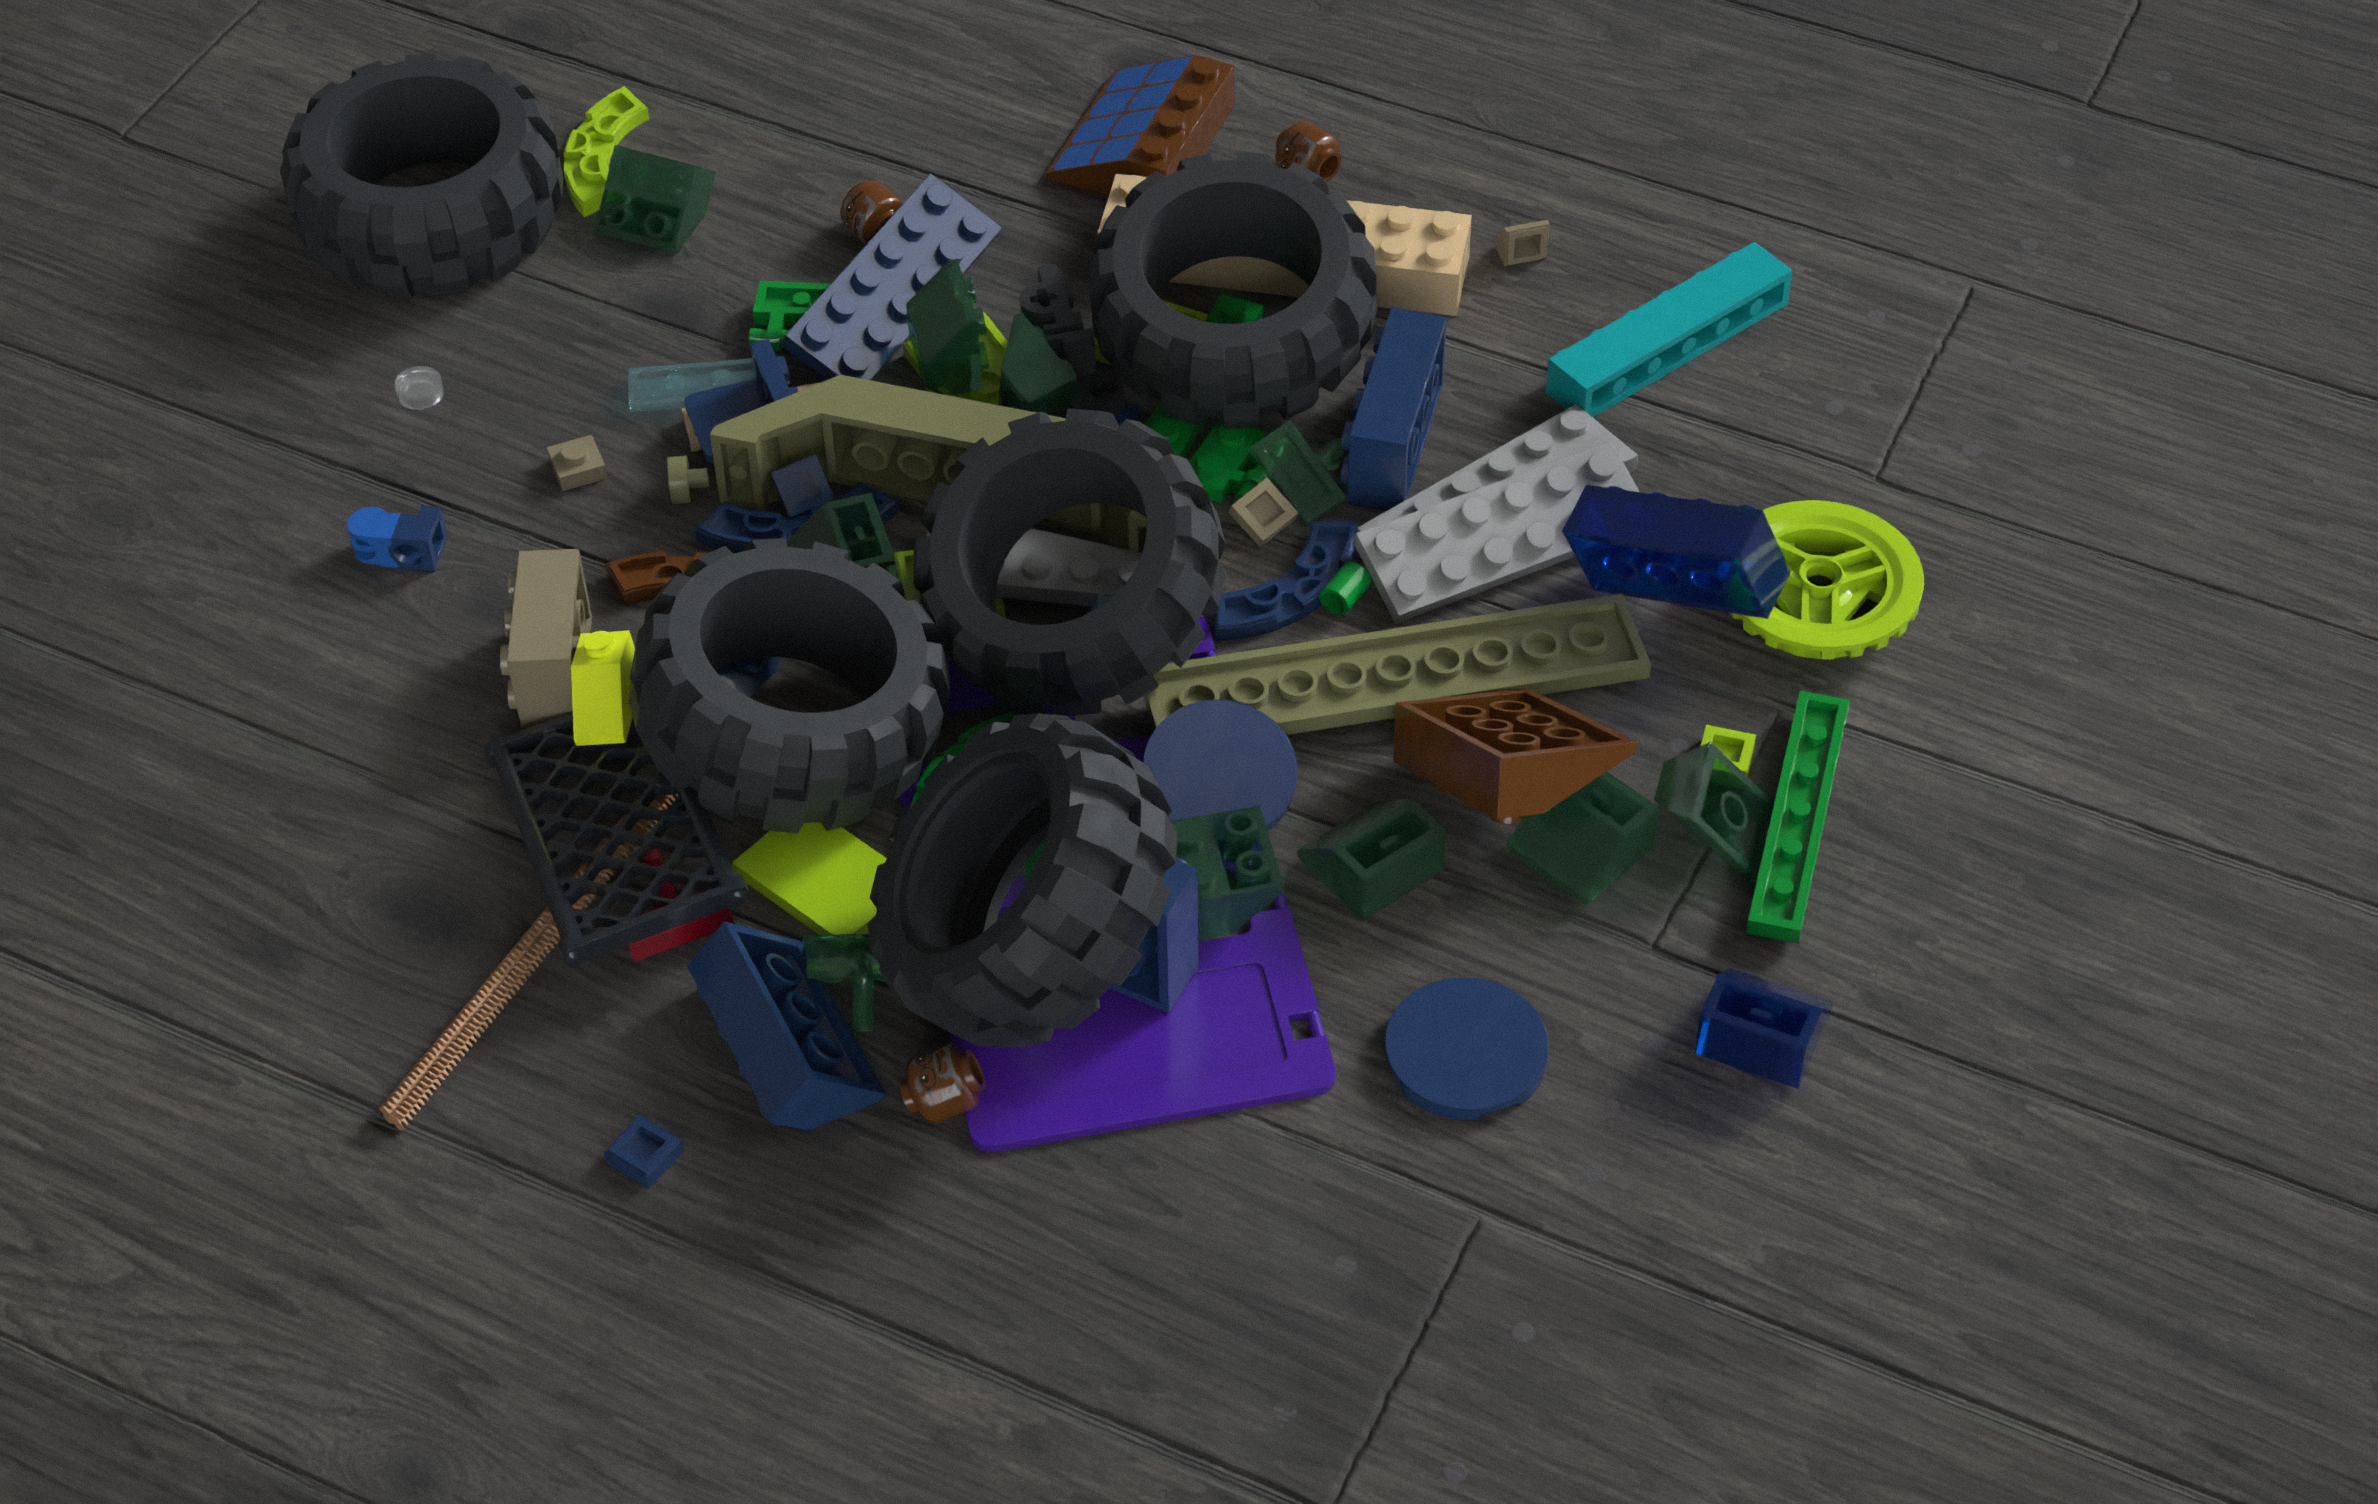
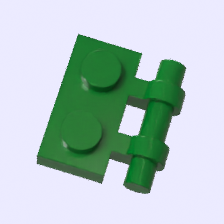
M759 281L753 307L754 325H766L768 327L767 329L750 328L749 345L769 339L774 352H783L784 347L780 344L785 335L790 331L786 329V326L793 327L831 284Z
M1219 419L1189 463L1211 501L1222 504L1231 492L1236 494V502L1265 478L1270 480L1274 473H1280L1289 462V452L1294 444L1289 436L1280 434L1274 442L1267 443L1264 446L1263 430L1255 427L1225 429L1224 420ZM1249 465L1255 467V469L1248 470L1245 473V470L1248 468Z

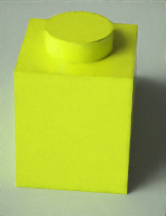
M629 630L613 632L596 631L580 634L571 664L573 731L576 746L626 743L633 718L629 697L632 686L630 675L635 652Z

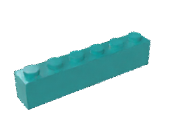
M1756 242L1737 252H1732L1725 259L1706 270L1695 273L1690 279L1670 290L1663 291L1653 300L1635 310L1628 311L1618 320L1602 329L1593 331L1588 337L1567 349H1562L1555 353L1554 356L1548 359L1546 393L1565 409L1577 404L1591 417H1595L1788 305L1793 270Z

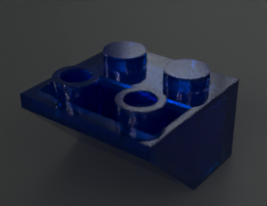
M1729 968L1717 975L1700 1013L1694 1054L1799 1089L1831 1013L1833 1002Z

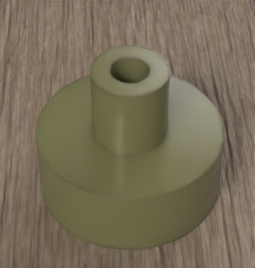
M687 455L667 457L672 505L692 503L691 489L709 487L708 469L689 470Z

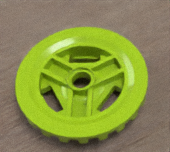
M1821 500L1793 501L1778 504L1759 511L1744 520L1735 528L1724 544L1718 572L1721 599L1727 600V611L1733 619L1743 620V630L1751 636L1760 635L1766 640L1765 644L1774 649L1779 648L1795 656L1822 660H1834V658L1849 656L1850 658L1862 656L1866 647L1878 651L1887 646L1890 637L1899 638L1906 632L1908 622L1915 620L1924 589V574L1920 559L1907 538L1895 527L1863 509L1847 504ZM1821 575L1829 578L1833 583L1829 586H1816L1810 583L1808 578ZM1769 591L1783 612L1773 606L1764 597L1762 592ZM1867 599L1878 603L1867 614L1850 620Z

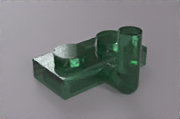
M1288 421L1251 446L1250 453L1274 486L1298 511L1297 518L1305 528L1309 526V522L1317 521L1345 501L1346 496L1326 470H1336L1341 465L1346 452L1345 449H1342L1341 439H1332L1313 452L1293 423Z
M869 933L802 936V957L807 979L817 978L823 982H839L846 979V977H852V1028L858 1032L871 1031L874 1028L875 979H885L879 971L880 965L871 952Z

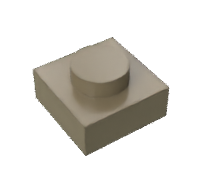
M592 435L546 447L549 462L561 491L608 479L604 461Z
M1265 478L1231 505L1228 512L1260 548L1292 523L1298 515V511L1268 478Z

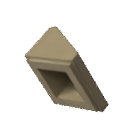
M1548 220L1504 227L1496 240V250L1504 266L1547 258L1550 227Z

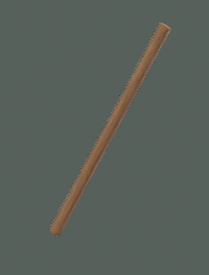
M643 793L640 794V796L636 799L635 802H637L640 799ZM658 795L648 807L665 810L672 805L671 802H674V798H678V795ZM624 814L613 828L618 827L627 815ZM640 819L635 823L630 832L645 835L650 832L649 828L652 829L654 827L653 824H656L658 821ZM604 838L592 853L601 851L609 839ZM622 844L611 857L627 859L628 855L632 854L631 850H635L637 845ZM583 863L572 878L581 877L591 864ZM603 869L593 882L606 885L605 881H609V877L614 875L613 872L618 870ZM583 895L575 904L571 905L573 911L587 908L588 905L586 903L590 904L592 902L591 899H594L595 895ZM548 906L528 931L525 932V935L520 938L513 949L505 956L494 972L490 974V977L486 979L478 991L470 998L458 1015L446 1027L447 1029L426 1051L427 1053L422 1056L394 1092L390 1094V1097L385 1100L386 1102L381 1105L379 1110L383 1113L384 1118L389 1124L393 1123L399 1130L405 1129L402 1124L407 1126L409 1123L406 1119L411 1121L413 1119L411 1115L415 1116L417 1114L415 1110L420 1111L419 1105H425L423 1100L428 1101L427 1095H433L431 1090H437L434 1085L438 1087L441 1085L438 1080L443 1082L445 1080L443 1076H449L447 1071H453L452 1067L457 1066L455 1061H461L459 1056H465L463 1052L467 1053L469 1051L467 1047L471 1048L473 1046L472 1043L477 1042L475 1037H481L479 1033L483 1034L485 1032L483 1028L487 1029L489 1027L487 1023L491 1024L493 1022L491 1019L496 1018L495 1014H500L499 1009L503 1010V1005L508 1004L507 1000L512 999L510 995L514 996L516 994L515 991L520 989L518 986L524 985L522 981L526 982L528 980L526 976H531L530 972L535 971L534 967L537 968L539 966L538 963H542L543 960L541 958H546V954L551 952L549 949H553V944L556 945L558 943L557 940L561 939Z

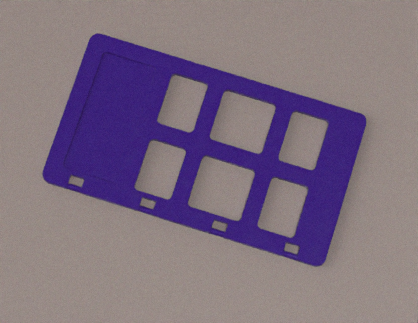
M1200 616L1198 623L1205 636L1188 660L1216 656L1210 628L1204 617ZM947 657L949 662L950 694L945 713L999 705L986 688L973 687ZM1055 711L1047 713L1048 715H1057ZM1067 716L1071 720L1076 721L1075 716ZM1151 735L1114 740V742L1132 752L1136 759L1143 762L1145 748ZM930 762L921 769L919 779ZM919 779L900 795L903 810L905 806L911 807L916 793V784ZM1268 832L1257 839L1230 846V843H1212L1176 849V857L1182 859L1188 865L1197 868L1198 882L1222 877H1232L1238 882L1250 931L1245 934L1198 942L1199 967L1169 1013L1108 988L1099 998L1100 1009L1074 1029L1054 1028L1051 1041L1028 1047L976 1046L949 1032L951 1043L956 1044L963 1051L970 1049L974 1053L985 1078L986 1087L985 1090L980 1091L977 1107L965 1112L970 1139L976 1148L985 1152H998L1325 1094L1332 1089L1336 1081V1068L1327 1036L1323 1030L1319 1008L1290 907H1288L1282 879ZM1031 874L1015 877L998 915L1004 914ZM1271 892L1275 910L1258 912L1254 895ZM1307 1019L1312 1038L1294 1041L1289 1022Z

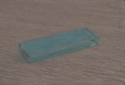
M750 358L628 368L630 412L685 408L684 399L690 394L754 379L753 360Z

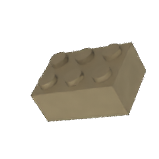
M579 549L519 551L517 571L509 572L508 590L510 601L513 602V608H505L504 628L506 637L509 638V645H501L500 666L502 675H510L511 679L508 680L507 688L508 704L510 709L518 710L522 729H527L573 712L571 664L580 634L591 633L592 614Z

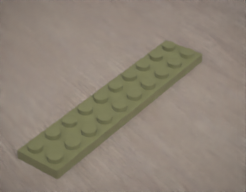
M1623 594L1192 659L1187 660L1181 668L1172 662L1168 663L1153 676L1159 687L1143 697L1153 732L1166 717L1176 710L1195 702L1219 699L1240 702L1258 709L1274 720L1286 735L1392 719L1395 718L1396 702L1518 689H1530L1545 695L1647 679L1650 677L1651 662Z

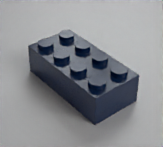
M1391 307L1386 325H1378L1373 346V352L1376 353V356L1367 357L1363 374V384L1366 386L1365 389L1357 388L1352 410L1355 420L1354 422L1346 421L1342 436V449L1349 450V455H1346L1344 458L1341 483L1348 484L1349 505L1388 511L1409 498L1443 388L1447 316Z

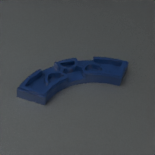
M860 482L842 496L828 503L813 507L810 514L791 518H782L779 512L749 510L725 501L695 529L696 541L716 550L726 546L733 554L743 552L751 540L785 538L787 547L812 550L814 542L841 548L868 536L888 523L899 513L898 501Z
M1358 521L1309 522L1307 541L1301 553L1295 559L1294 567L1278 580L1271 579L1251 588L1222 593L1219 607L1215 613V641L1236 640L1269 633L1286 627L1322 605L1319 599L1321 590L1344 563L1354 561L1356 547L1353 540L1357 533Z

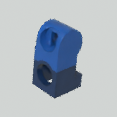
M422 505L419 515L387 513L382 508L365 507L355 511L347 520V529L353 553L360 562L380 565L381 567L435 572L447 540L441 507Z

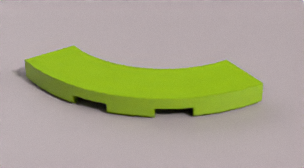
M625 86L610 93L585 113V120L577 130L573 129L565 145L563 155L566 188L570 199L584 218L622 200L620 187L613 180L609 172L611 156L618 143L631 130L649 120L648 108Z

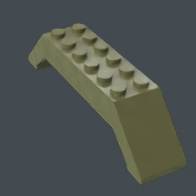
M838 375L713 427L710 439L720 503L726 501L738 507L765 512L769 503L780 500L769 473L813 454H816L827 482L855 487L860 482L878 492L929 502L938 482L950 486L961 473L956 466V459L983 437L990 446L1011 434L1008 422L1035 414V412ZM1048 415L1051 422L1066 420V418ZM1088 503L1068 507L1045 517L1037 523L1101 536L1110 546L1137 552L1143 551L1147 531L1145 516L1129 508L1107 503Z

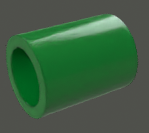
M1355 562L1344 563L1319 594L1321 604L1332 614L1337 616L1346 615L1370 587L1371 577L1361 565Z

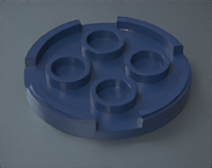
M1230 700L1199 701L1171 713L1152 733L1143 757V763L1151 770L1172 810L1168 816L1177 834L1188 840L1195 838L1207 842L1230 843V846L1259 838L1275 827L1284 817L1291 805L1297 782L1298 769L1295 752L1287 735L1280 726L1258 709Z
M1451 978L1425 985L1411 993L1398 1005L1387 1025L1385 1062H1387L1397 1083L1402 1087L1403 1095L1422 1109L1442 1117L1457 1120H1480V1115L1497 1112L1514 1104L1519 1107L1534 1094L1546 1072L1549 1042L1547 1031L1540 1015L1521 995L1495 982L1477 978Z

